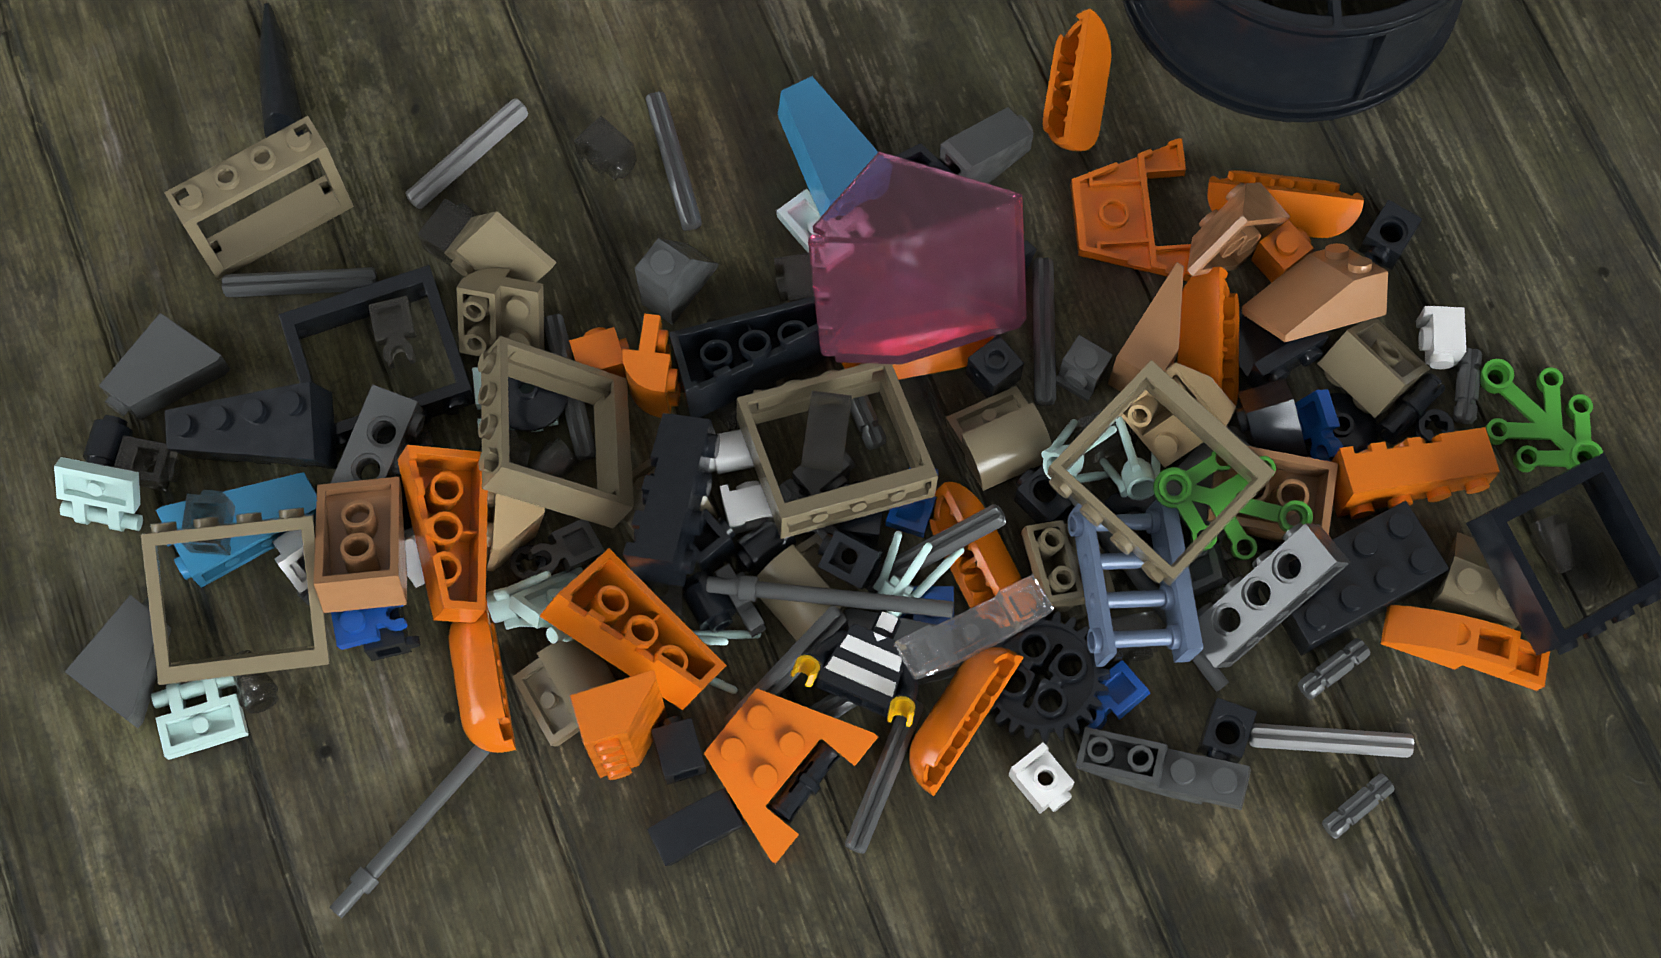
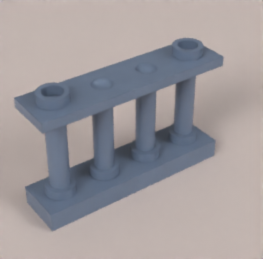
M1156 499L1149 506L1145 514L1116 515L1131 530H1146L1147 533L1151 534L1153 550L1169 565H1172L1185 551L1177 508H1167ZM1078 503L1068 516L1069 534L1075 537L1090 627L1087 634V645L1090 653H1094L1096 667L1105 666L1117 654L1116 648L1167 645L1169 649H1172L1174 663L1190 662L1204 648L1189 567L1170 586L1162 580L1159 590L1107 592L1103 570L1141 568L1143 562L1133 552L1129 555L1125 553L1100 554L1096 532L1109 530L1102 524L1098 527L1091 524L1079 511L1082 506ZM1160 606L1162 610H1165L1166 629L1113 631L1110 609Z

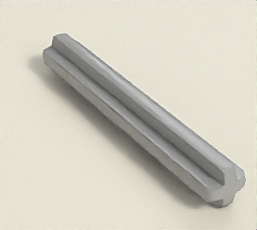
M512 99L406 191V196L410 203L418 209L428 204L528 116L525 105L518 99Z
M1255 723L1249 735L1250 746L1258 748L1405 758L1410 757L1414 752L1413 735L1406 733Z

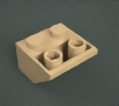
M1177 362L1164 370L1165 373L1225 427L1227 426L1236 406L1211 376ZM1147 390L1121 415L1164 468L1203 443L1198 436Z
M488 491L487 519H489V522H487L486 571L498 569L511 558L516 549L526 545L536 537L545 508Z

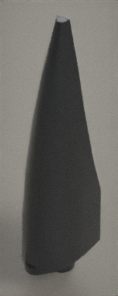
M269 3L264 4L259 66L261 107L266 138L302 119L288 54L272 6ZM303 129L296 132V135L304 134Z

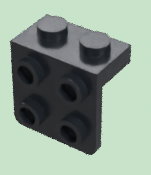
M1240 310L1239 370L1252 388L1286 379L1290 375L1291 370L1301 364L1303 367H1306L1323 355L1321 350L1328 339V335L1326 332H1321L1284 342L1244 316L1242 310Z

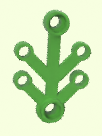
M1492 359L1481 369L1480 385L1482 388L1490 393L1501 394L1531 422L1518 423L1507 422L1501 418L1492 419L1486 426L1490 443L1500 445L1506 439L1551 440L1561 449L1538 451L1535 447L1529 445L1521 447L1513 457L1514 466L1519 471L1530 472L1536 466L1566 467L1568 470L1580 464L1577 460L1578 455H1583L1589 460L1603 453L1602 448L1591 440L1590 413L1593 410V403L1588 396L1577 394L1566 404V414L1574 420V438L1563 429L1560 396L1563 375L1558 369L1553 367L1545 368L1536 379V386L1543 393L1544 410L1512 382L1514 370L1507 361ZM1488 375H1496L1500 379V384L1492 383L1488 379ZM1544 376L1552 377L1555 380V385L1550 386L1546 384ZM1573 404H1582L1585 412L1580 413L1576 411ZM1491 427H1499L1503 431V436H1495L1491 431ZM1521 454L1530 455L1533 463H1524L1521 459Z
M1214 451L1209 458L1187 471L1177 467L1167 468L1160 472L1154 480L1153 492L1155 498L1161 505L1167 508H1177L1192 533L1191 543L1197 538L1199 531L1205 530L1208 525L1204 524L1193 502L1208 505L1215 517H1217L1237 496L1236 494L1241 492L1249 483L1240 474H1237L1214 489L1196 485L1215 471L1225 472L1232 468L1229 464L1227 466L1219 465L1216 462V453ZM1260 456L1276 472L1275 462L1270 457ZM1175 481L1180 485L1181 491L1179 495L1172 496L1167 492L1166 485L1168 482ZM1251 499L1239 512L1277 522L1284 532L1293 527L1286 520V515L1289 511L1297 512L1300 516L1299 523L1303 525L1305 523L1311 524L1313 520L1310 507L1298 500H1293L1283 506ZM1234 517L1223 530L1231 541L1230 550L1232 555L1238 560L1245 561L1256 554L1257 543L1251 536L1245 533L1237 518ZM1217 536L1203 551L1212 548L1216 544ZM1244 540L1250 544L1251 551L1248 555H1241L1238 552L1237 544L1239 541Z

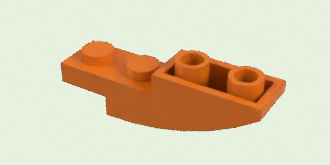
M1389 605L1387 607L1380 644L1454 670L1463 665L1535 691L1545 687L1550 651L1536 655L1530 642L1520 639L1521 631L1481 619L1439 610L1400 605Z

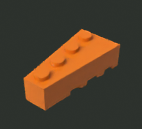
M1486 427L1441 433L1431 439L1432 443H1426L1425 439L1421 438V436L1407 438L1391 449H1387L1385 442L1371 443L1367 446L1368 449L1356 454L1353 446L1339 448L1331 461L1338 463L1333 499L1337 518L1350 515L1351 519H1360L1372 515L1375 512L1374 509L1387 506L1391 509L1404 501H1407L1408 505L1411 506L1413 501L1427 498L1428 502H1437L1452 495L1451 492L1465 490L1467 494H1473L1488 489L1490 487L1489 484L1499 474L1500 470Z
M406 445L397 461L433 620L475 623L485 612L488 491L482 489V471L478 467L482 452Z
M610 548L564 587L540 615L541 618L631 677L654 670L662 697L681 710L727 666Z

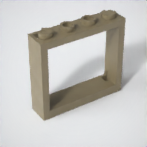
M309 116L164 192L217 280L354 207L329 150ZM305 128L306 133L297 137L296 132ZM315 159L318 160L324 176L207 239L205 238L197 224L198 222ZM330 187L332 191L324 194L323 190ZM186 191L188 192L189 196L181 200L177 199L178 195ZM220 246L222 251L215 254L213 249Z
M499 336L487 352H482L478 361V371L481 372V388L478 394V403L481 404V421L478 435L482 438V453L479 458L478 467L482 471V489L614 528L634 508L627 378ZM508 377L594 405L597 489L509 462Z
M890 358L871 363L865 361L858 366L840 371L829 370L814 378L802 381L791 380L779 387L764 391L754 390L753 394L737 397V421L781 539L935 497L938 475ZM880 392L911 469L784 503L756 424Z
M1152 360L1049 466L1048 475L1052 478L1049 483L1057 493L1066 499L1071 495L1082 506L1079 511L1091 524L1096 527L1102 524L1113 534L1110 540L1119 550L1126 555L1133 552L1143 562L1141 568L1152 580L1157 583L1163 580L1168 586L1180 576L1267 484L1275 473L1267 463ZM1145 390L1249 482L1172 565H1169L1068 472L1080 457Z
M303 507L278 510V518L262 519L261 512L237 514V522L220 524L219 517L193 519L194 527L177 529L176 521L150 524L151 531L141 534L158 685L328 665L330 663L325 613H323L314 587V514L304 515ZM301 530L314 645L171 662L157 546Z

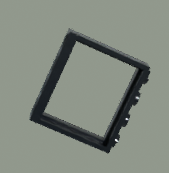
M430 265L278 314L299 382L310 381L314 383L301 339L428 297L456 383L414 396L410 399L418 401L423 408L422 415H425L424 425L429 423L433 417L445 413L449 415L458 414V409L475 403V396ZM359 415L334 423L336 450L346 448ZM391 426L382 428L377 435V440L389 437L396 429Z
M1605 453L1566 470L1466 523L1536 655L1554 649L1557 650L1559 655L1564 654L1579 646L1576 638L1583 636L1586 640L1608 629L1605 625L1606 621L1611 620L1612 624H1615L1634 615V605L1638 604L1640 608H1643L1661 599V556ZM1582 483L1638 587L1564 628L1507 522Z

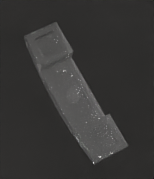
M1031 575L1000 590L994 598L934 627L929 624L896 640L893 645L913 679L916 680L954 666L999 644L1050 614L1054 607L1034 575Z

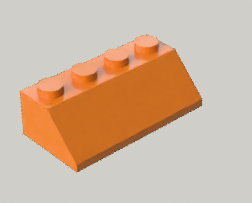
M654 670L570 695L584 746L599 777L607 776L608 780H616L632 773L631 768L640 766L654 741L651 729L658 728V723L667 717Z

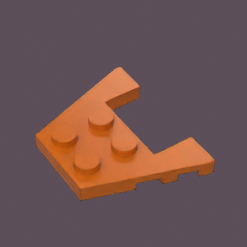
M1182 138L1169 141L1167 146L1154 151L1148 149L1138 153L1137 157L1120 164L1115 162L1071 180L1070 186L1078 256L1167 277L1178 262L1184 266L1183 280L1189 281L1193 277L1187 271L1191 244L1155 246L1147 179L1185 175L1186 165Z
M756 688L705 750L704 755L769 859L776 864L798 837L799 833L766 807L769 801L820 739L824 740L855 766L878 736L868 730Z

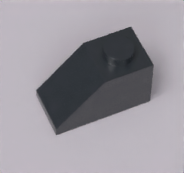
M1285 379L1238 392L1242 408L1235 410L1242 433L1250 432L1255 446L1266 450L1308 457L1294 399Z

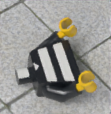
M879 611L871 630L858 624H853L848 631H837L817 644L807 655H801L797 658L790 676L794 677L799 672L806 674L808 679L805 686L811 687L819 673L817 688L882 715L890 723L893 716L902 715L907 718L906 726L910 727L912 725L919 688L915 664L906 656L907 646L894 640L901 624V620L897 617Z

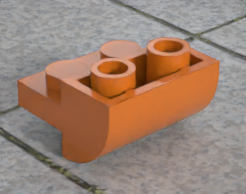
M644 313L639 351L623 349L622 359L630 394L635 403L646 413L662 418L663 413L671 414L672 406L679 405L681 383H678L679 370L674 369L672 366L671 344H668V330H663L661 316Z

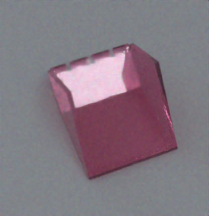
M878 152L812 226L813 233L817 235H812L808 238L810 264L812 265L814 296L816 297L815 306L819 327L821 353L825 356H835L836 362L902 365L1018 329L1027 319L1022 194Z

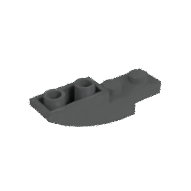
M1085 727L1076 762L1077 769L1137 789L1200 805L1203 802L1239 810L1243 808L1251 772L1250 766L1172 750L1168 749L1167 745L1089 727Z

